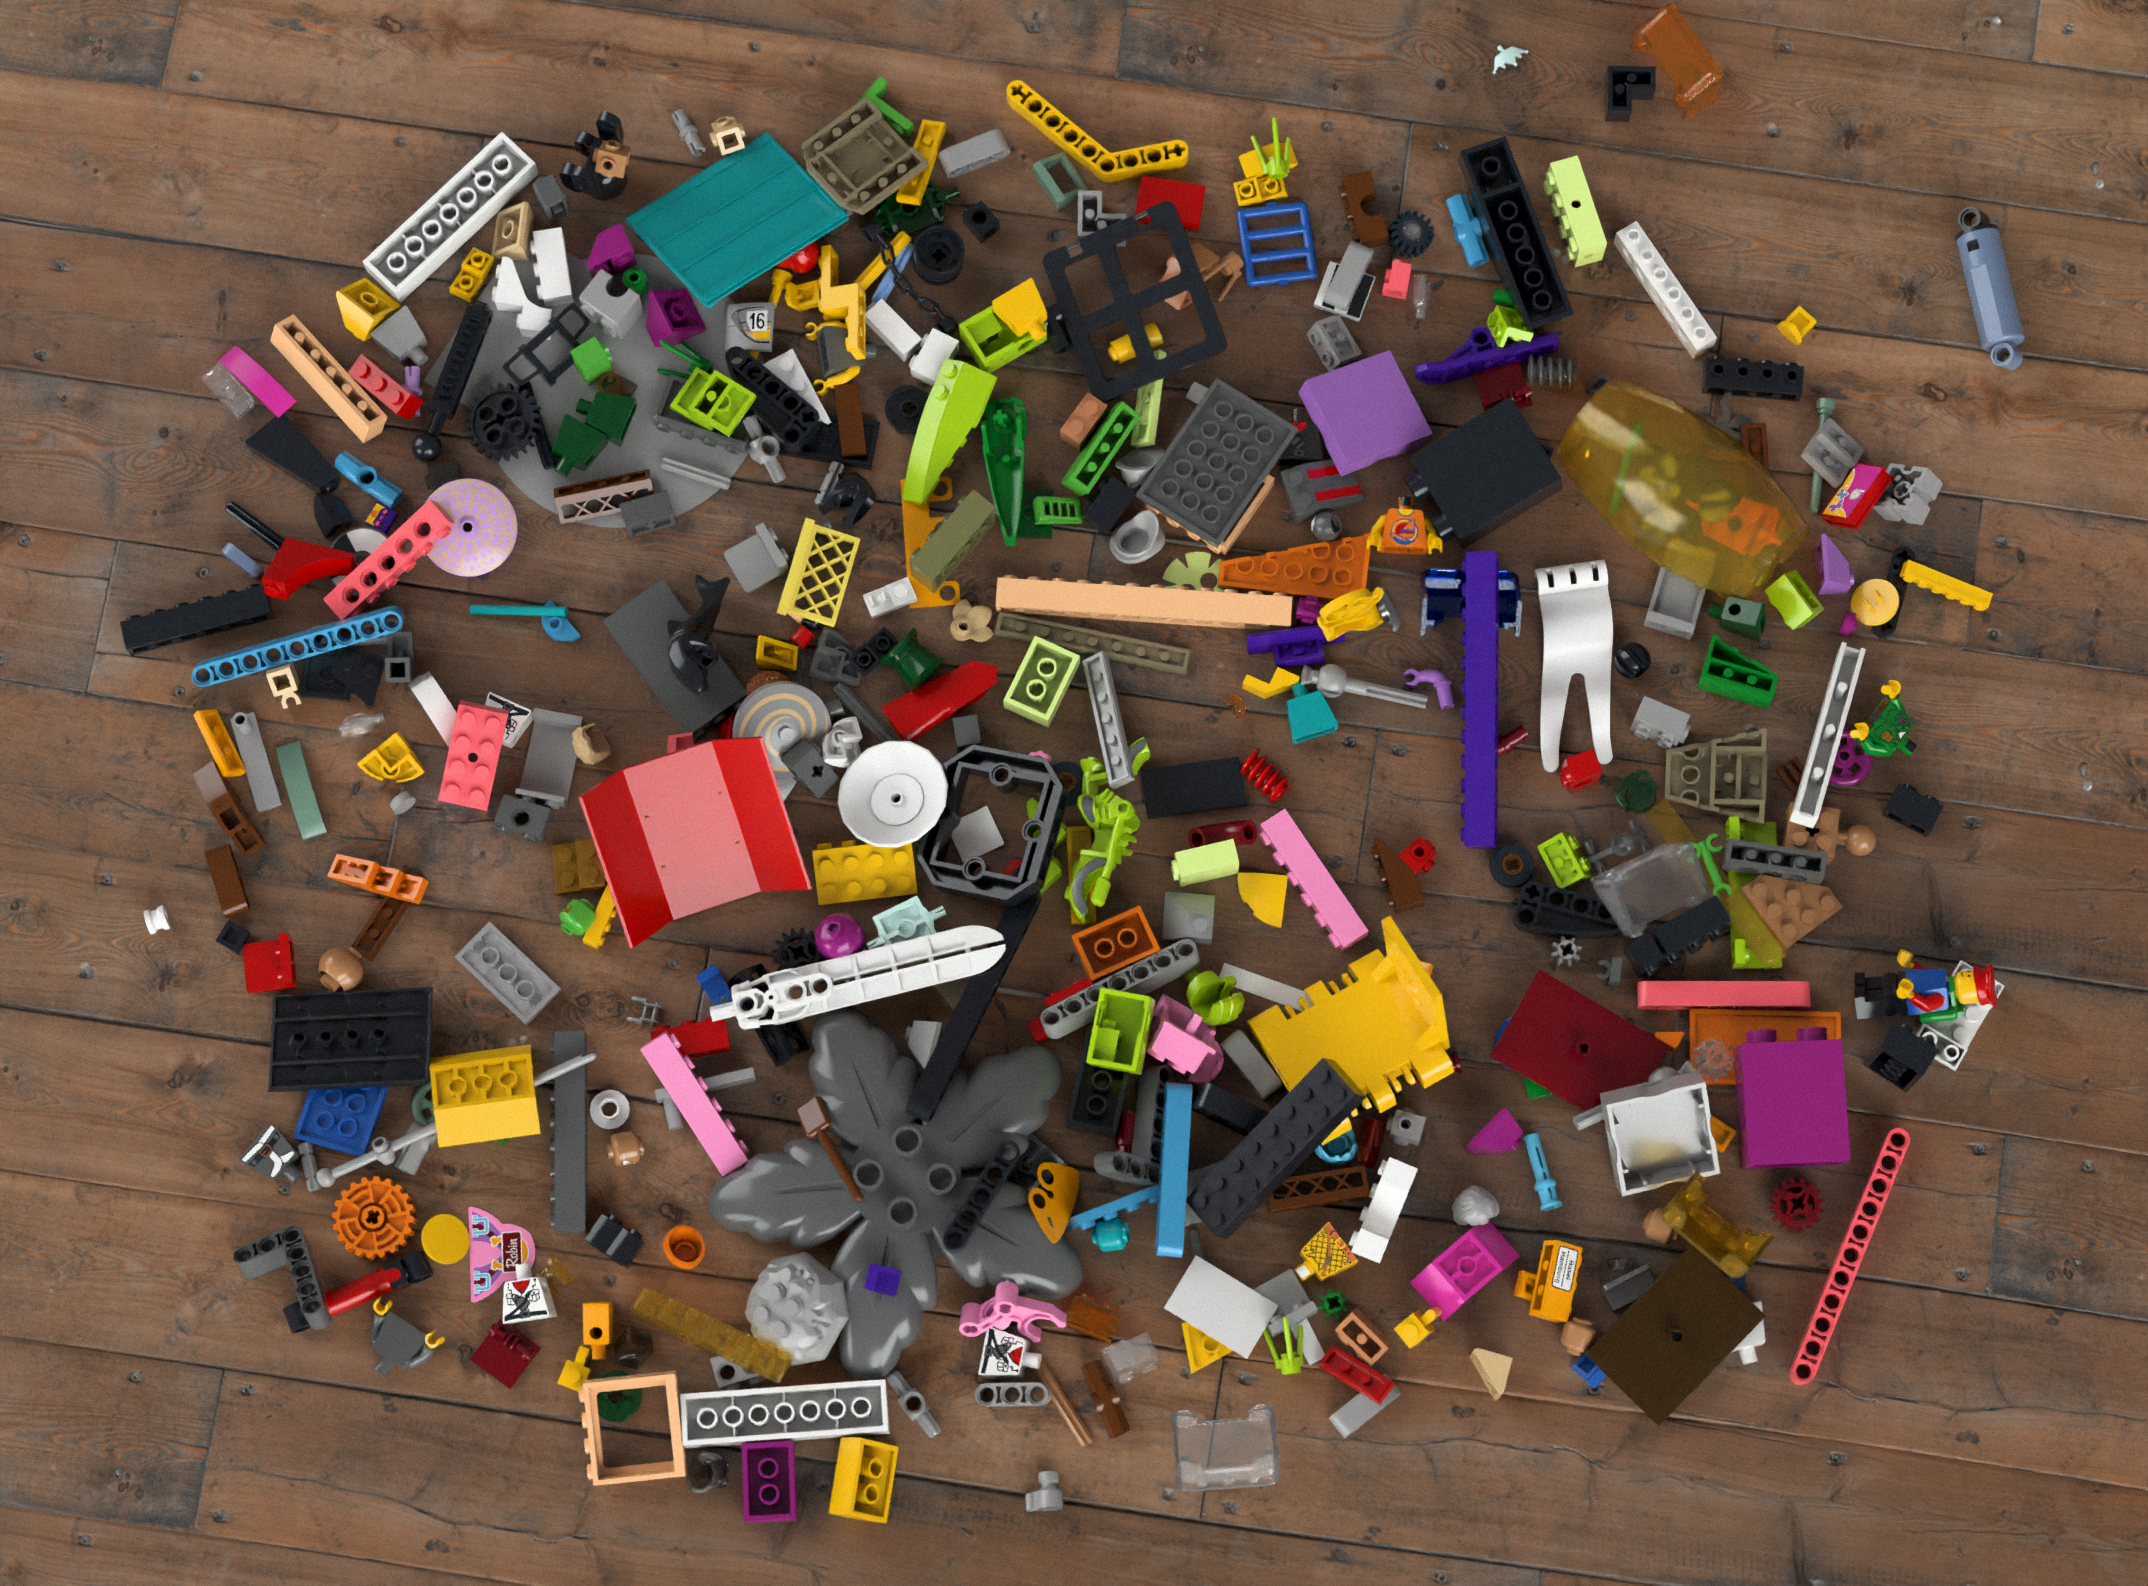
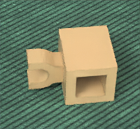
M293 662L267 669L266 676L274 697L282 695L281 703L283 709L288 708L287 698L293 697L297 705L301 704V696L296 691L298 690L300 680Z

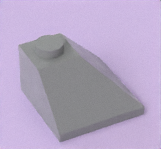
M1165 892L1162 941L1178 942L1183 939H1190L1195 944L1211 945L1215 895Z
M914 1021L913 1026H908L905 1041L908 1042V1048L922 1072L944 1031L941 1022Z

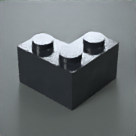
M1607 67L1605 74V121L1629 122L1632 112V100H1653L1656 90V67Z

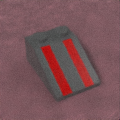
M1332 459L1306 463L1280 472L1279 481L1295 524L1311 520L1321 511L1335 512L1365 501L1355 473L1352 472L1340 476Z

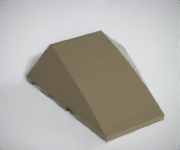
M1767 727L1758 729L1759 731L1744 732L1724 739L1718 738L1706 743H1695L1666 750L1665 799L1727 816H1739V819L1764 825L1767 808L1768 779Z

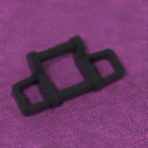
M571 303L559 315L553 316L548 321L549 324L526 345L522 344L518 348L519 351L502 366V369L517 385L522 386L539 374L552 387L557 383L556 379L574 364L570 353L549 372L532 352L555 331L563 338L571 350L580 345L577 339L589 326L590 320L576 304ZM570 310H573L583 320L582 327L574 336L559 321ZM521 354L536 369L535 372L523 380H520L509 367Z

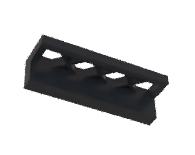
M762 963L740 970L728 981V984L732 988L733 985H738L748 980L750 982L754 981L752 973L757 972L760 978L768 973ZM765 982L752 987L763 993L769 990ZM746 1000L742 1004L743 1010H751L754 1006V1001ZM770 1008L766 1013L765 1017H761L759 1019H772L774 1009ZM795 1021L787 1022L786 1027L781 1024L760 1025V1028H754L776 1067L784 1065L793 1056L807 1052L810 1049ZM789 1037L797 1041L799 1045L798 1048H793L792 1044L789 1041Z

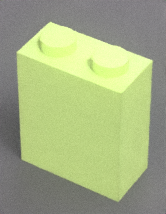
M1234 839L1175 852V859L1171 861L1174 881H1179L1180 887L1238 874L1239 859Z

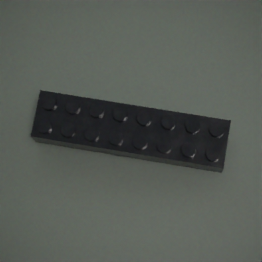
M1322 1058L1186 1198V1203L1215 1237L1228 1239L1367 1096L1335 1060Z

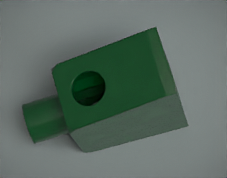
M598 391L593 402L580 398L576 406V412L586 415V425L604 433L608 441L621 447L638 405L634 397Z
M565 414L552 447L554 456L560 459L554 470L564 477L568 476L572 467L585 471L607 446V436Z
M1727 597L1725 605L1712 602L1708 616L1721 619V628L1723 630L1760 642L1767 621L1766 604Z

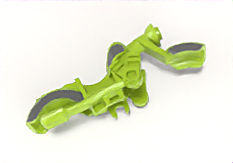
M1144 737L1136 740L1128 748L1134 775H1137L1141 766L1151 756ZM1095 757L1080 760L1081 769L1084 773L1082 794L1077 798L1078 809L1086 824L1094 830L1095 840L1089 850L1081 849L1079 862L1076 861L1073 866L1071 885L1068 884L1065 891V899L1069 900L1074 913L1084 926L1092 922V914L1087 902L1091 887L1096 882L1091 896L1093 905L1103 906L1111 886L1109 879L1112 870H1115L1116 864H1121L1122 855L1131 856L1133 854L1132 850H1127L1125 847L1129 845V841L1137 842L1136 837L1129 834L1137 831L1141 822L1138 816L1134 814L1135 810L1131 802L1121 799L1108 788L1098 795L1099 785L1107 784L1109 781L1107 772H1104L1106 767L1101 764L1102 761Z

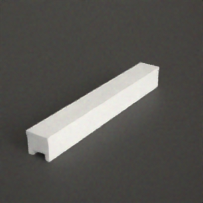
M1845 642L1841 643L1837 651L1789 820L1810 828H1814L1819 818L1866 651L1864 648L1858 650L1848 647Z

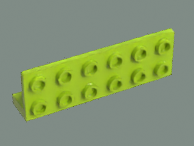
M1729 816L1725 823L1726 841L1729 838L1777 846L1775 822H1765L1762 825L1754 822H1739V816ZM1727 871L1728 885L1732 890V896L1729 897L1732 969H1781L1782 948L1739 891L1759 875Z

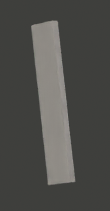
M1101 651L1083 660V666L1109 786L1115 790L1135 780L1108 654Z

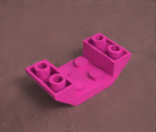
M1488 1221V1224H1478L1465 1233L1430 1263L1410 1284L1431 1308H1441L1442 1314L1439 1317L1444 1322L1497 1274L1504 1271L1518 1259L1520 1255L1496 1227Z

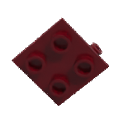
M1519 361L1472 374L1484 412L1508 397L1512 398L1518 410L1533 406L1530 397L1532 396V391L1526 385Z
M500 1318L497 1324L494 1323L490 1327V1333L470 1360L511 1389L540 1351L541 1347L511 1325L503 1324V1319Z

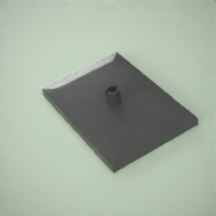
M1216 378L1138 490L1136 497L1211 545L1219 548L1297 434L1298 428Z

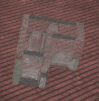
M1148 1332L1126 1342L1121 1340L1101 1350V1358L1113 1384L1118 1381L1120 1385L1134 1379V1374L1140 1371L1143 1374H1147L1157 1369L1156 1364L1160 1363L1159 1356Z

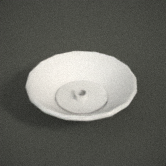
M886 741L867 748L850 763L840 781L838 806L843 823L856 838L875 847H900L919 840L936 825L946 806L948 783L942 764L928 749L910 741ZM896 797H901L899 802L894 803Z

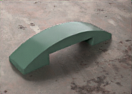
M297 741L276 748L288 796L303 840L328 833L307 769V762L301 742Z

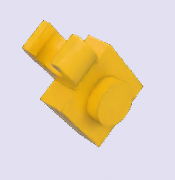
M580 1345L575 1361H566L557 1382L558 1384L579 1392V1387H583V1382L588 1380L592 1370L585 1367L590 1357V1349Z

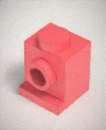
M1401 259L1393 260L1392 268L1386 269L1383 296L1406 299L1412 264H1408L1405 260Z

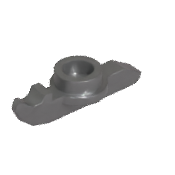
M1379 586L1380 589H1383L1384 594L1380 600L1381 604L1377 608L1383 619L1387 617L1390 619L1388 624L1393 626V631L1395 632L1400 626L1399 615L1384 588Z

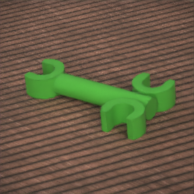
M1713 833L1706 840L1697 844L1694 842L1687 843L1684 849L1685 851L1694 849L1697 852L1695 856L1689 858L1690 863L1697 862L1702 856L1714 885L1713 896L1717 895L1719 899L1718 892L1725 890L1727 895L1731 897L1732 890L1729 885L1723 883L1711 854H1718L1723 850L1722 845L1718 847L1711 846V842L1718 839V835Z

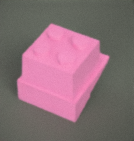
M1163 994L1154 1008L1153 1016L1155 1017L1151 1023L1146 1052L1162 1062L1167 1058L1168 1062L1166 1064L1183 1074L1186 1071L1194 1074L1206 1054L1210 1052L1214 1055L1216 1052L1214 1038L1216 1028L1213 1025L1205 1024L1201 1016Z

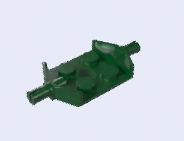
M928 181L920 206L915 205L916 209L912 213L903 211V206L906 203L897 202V190L875 206L872 222L876 221L883 230L882 235L890 241L900 231L910 235L939 222L942 225L944 224L945 203L950 199L960 196L959 190L955 186L943 192V189L939 190Z

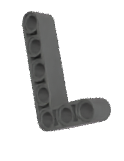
M1169 1065L1146 1066L1142 1069L1139 1080L1131 1154L1120 1150L1098 1153L1094 1158V1167L1098 1174L1135 1187L1159 1184L1164 1090L1166 1082L1173 1083L1174 1073Z
M299 1226L286 1227L243 1245L234 1252L233 1260L242 1276L246 1279L258 1277L288 1264L301 1310L311 1328L321 1330L330 1324L332 1320L311 1246Z

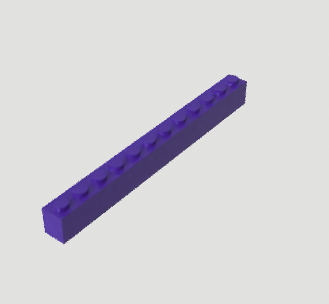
M1496 551L1466 552V559L1462 560L1463 574H1466V583H1462V597L1466 598V607H1462V621L1466 622V632H1462V646H1466V656H1462L1461 665L1462 671H1466V677L1461 683L1462 695H1465V705L1461 706L1462 720H1465V729L1461 730V743L1465 744V754H1461V768L1465 769V778H1461V793H1465V803H1461V818H1465V827L1461 828L1460 838L1461 842H1464V846L1468 849L1498 848L1499 554Z

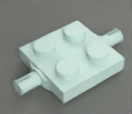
M918 896L912 897L872 917L879 937L866 942V946L870 950L935 934L937 932L934 928V920L946 915V912L942 905L928 912L922 906Z

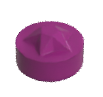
M1846 611L1839 634L1848 637L1849 633L1856 630L1858 625L1856 613Z

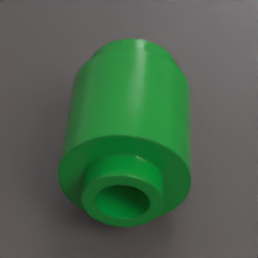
M638 267L629 268L624 272L622 281L625 291L631 288L640 297L644 296L649 287L645 272Z

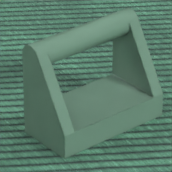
M1065 152L1052 155L1032 164V174L1057 211L1078 200V190L1090 191ZM1060 162L1078 189L1063 194L1047 170Z

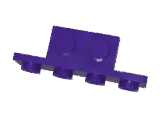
M1319 625L1253 633L1247 635V650L1250 655L1273 652L1276 669L1277 667L1289 668L1304 666V664L1325 663L1322 645L1345 642V633L1332 641L1326 640Z

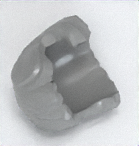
M1477 1185L1469 1186L1455 1198V1202L1451 1207L1454 1221L1458 1225L1464 1226L1468 1224L1471 1226L1488 1224L1489 1219L1499 1214V1205L1490 1191Z

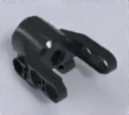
M601 111L596 121L599 138L590 133L579 131L574 141L576 152H580L588 157L584 168L566 162L559 175L562 184L566 188L574 192H584L595 199L605 201L613 199L623 192L627 183V174L625 173L624 178H619L615 176L605 177L601 173L595 172L596 163L592 162L595 148H600L603 140H614L623 145L624 141L621 120L612 113Z

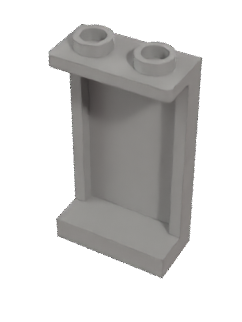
M1670 538L1643 626L1685 639H1691L1717 556L1716 551H1713L1707 545L1696 546L1689 544V541L1684 538Z

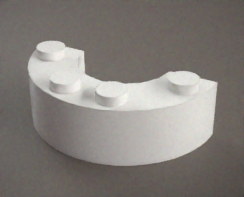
M1389 1157L1388 1161H1382L1377 1173L1382 1175L1379 1184L1373 1183L1369 1196L1373 1198L1370 1207L1364 1206L1359 1218L1363 1222L1359 1232L1354 1230L1349 1245L1353 1246L1351 1252L1380 1264L1418 1168Z

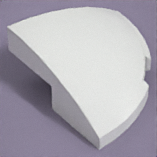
M847 717L839 720L831 727L832 730L825 735L822 745L824 762L833 766L848 768L850 763L861 754L858 742L863 737L857 717Z

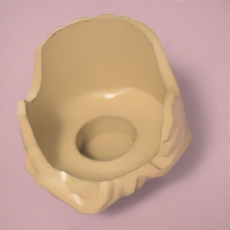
M594 723L579 726L572 732L574 753L585 764L594 765L611 755V749L604 734L600 730L591 729L595 725Z

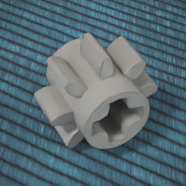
M1562 936L1560 944L1553 942L1552 947L1556 949V952L1551 953L1550 957H1556L1558 960L1557 966L1563 963L1567 964V967L1570 968L1572 960L1579 962L1580 957L1576 955V952L1581 951L1582 947H1576L1574 937L1569 941L1565 940V937ZM1566 947L1569 948V954L1563 956V950H1565Z

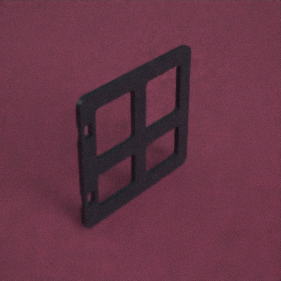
M1169 201L1161 202L1141 213L1132 215L1082 237L1071 244L1048 252L1043 258V266L1091 394L1103 403L1112 401L1224 352L1227 348V339L1177 208ZM1149 216L1151 223L1139 228L1137 221ZM1164 225L1181 272L1172 278L1133 294L1129 288L1115 247L1119 243ZM1081 246L1083 253L1071 258L1069 251ZM1097 254L1115 300L1106 307L1082 316L1065 274V268ZM1189 291L1206 334V339L1168 357L1157 360L1140 317V312L1180 293ZM1123 320L1138 359L1139 368L1115 380L1106 382L1091 343L1090 334L1116 321Z

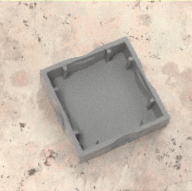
M1699 1071L1599 1093L1615 1185L1622 1196L1656 1189L1672 1182H1686L1720 1174L1716 1143L1710 1128L1711 1113L1706 1083Z

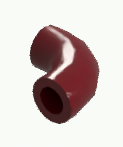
M1251 820L1192 828L1188 833V843L1191 849L1234 839L1235 846L1251 845L1257 838V828Z

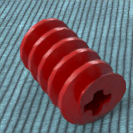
M1258 748L1242 763L1243 767L1240 774L1243 776L1249 774L1247 778L1249 782L1257 780L1254 787L1256 789L1263 787L1261 794L1263 796L1270 794L1268 801L1273 803L1282 798L1293 786L1294 782L1287 785L1288 776L1279 778L1282 770L1278 769L1273 772L1272 768L1275 763L1271 762L1266 765L1265 761L1268 756L1264 755L1259 758L1258 754L1261 749Z

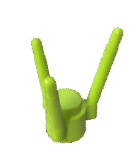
M1273 117L1272 129L1275 156L1270 157L1268 163L1256 137L1252 135L1251 139L1262 164L1263 174H1268L1269 179L1277 180L1287 177V173L1290 172L1291 139L1289 137L1286 138L1283 160V156H1280L1277 119Z
M1285 1316L1283 1317L1287 1353L1281 1354V1359L1267 1328L1263 1331L1274 1358L1276 1369L1281 1368L1282 1375L1302 1372L1301 1365L1304 1364L1302 1357L1303 1326L1299 1325L1296 1356V1352L1292 1351L1288 1318Z

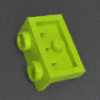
M1496 305L1494 312L1490 313L1487 325L1498 347H1504L1508 336L1515 341L1525 340L1531 342L1534 332L1532 329L1527 331L1516 310Z
M1561 832L1537 846L1557 886L1563 889L1583 878L1592 876L1589 871L1591 869L1589 861L1585 856L1582 857L1578 850L1580 847L1578 840L1569 832Z

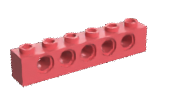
M428 500L323 600L340 620L363 614L362 611L368 605L375 604L381 598L380 594L386 588H392L399 581L398 577L403 572H409L415 567V561L420 556L430 553L434 548L433 544L447 537L452 532L451 528L456 523L437 502ZM426 524H429L431 528L430 533L424 536L422 529ZM411 540L413 544L412 550L406 553L405 544ZM393 557L395 564L393 568L388 569L387 561ZM375 573L377 582L371 586L369 578ZM358 590L359 599L353 602L351 598L352 593Z

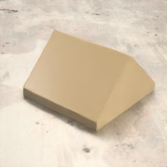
M524 201L497 213L491 255L495 259H502L503 256L509 257L512 260L529 261L530 240H532L535 217L529 203Z
M1476 1348L1469 1357L1493 1399L1496 1401L1504 1393L1513 1358Z

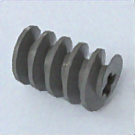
M1530 354L1526 378H1529L1530 385H1533L1536 379H1538L1539 385L1543 387L1545 381L1548 380L1550 388L1553 387L1555 382H1558L1559 389H1562L1564 384L1567 383L1568 389L1572 390L1576 381L1578 361L1574 367L1571 359H1568L1566 364L1563 365L1562 359L1558 358L1556 363L1553 364L1552 357L1549 356L1544 363L1542 355H1539L1536 362H1534L1533 355Z

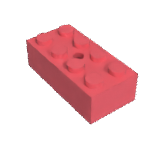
M460 700L438 797L439 801L487 811L509 710ZM470 753H476L478 759L471 760L468 757V755Z

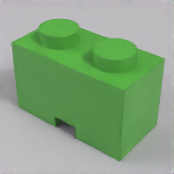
M595 336L570 351L574 365L587 386L612 372L610 365L613 362L610 356L611 353L603 341L599 343Z

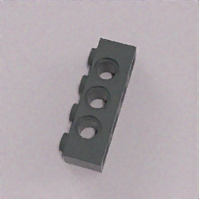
M1728 838L1723 846L1721 870L1752 875L1762 874L1820 885L1825 878L1828 853Z

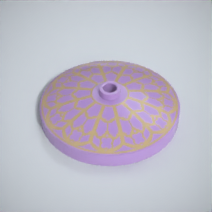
M458 479L439 487L427 499V501L437 502L456 523L451 528L452 532L444 539H439L435 542L433 550L427 554L441 569L458 576H479L499 567L511 554L518 532L517 517L509 499L495 486L477 479ZM465 523L472 524V530L470 532H465L463 530V525ZM426 524L422 529L424 536L430 533L431 528L429 524Z

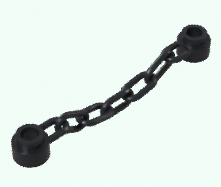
M874 221L872 223L868 222L861 227L864 236L869 242L874 243L878 241L881 245L882 261L886 266L890 267L894 275L893 283L904 295L909 294L917 301L920 309L930 314H936L940 319L936 322V325L942 333L949 336L954 334L958 324L953 317H945L940 311V306L937 302L927 297H920L913 290L903 274H899L895 266L896 258L893 246L886 243L882 238L883 230L880 225ZM890 248L892 260L888 259L887 262L884 249L889 250ZM901 278L903 279V281L908 286L905 288L906 291L902 289V287L898 284L896 279L898 281H900ZM924 300L935 305L933 306V311L922 306Z

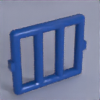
M1276 202L1266 203L1264 207L1240 209L1237 211L1236 217L1248 286L1253 287L1277 283L1278 287L1287 286L1288 282L1315 279L1318 276L1309 211L1306 202L1276 205ZM1299 212L1301 225L1248 231L1247 218ZM1300 234L1303 236L1304 247L1255 254L1251 252L1250 241ZM1306 257L1308 270L1255 276L1253 263Z

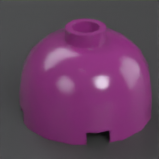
M834 913L826 916L819 923L815 931V943L819 953L826 960L862 952L866 945V934L862 925L853 916L846 913Z

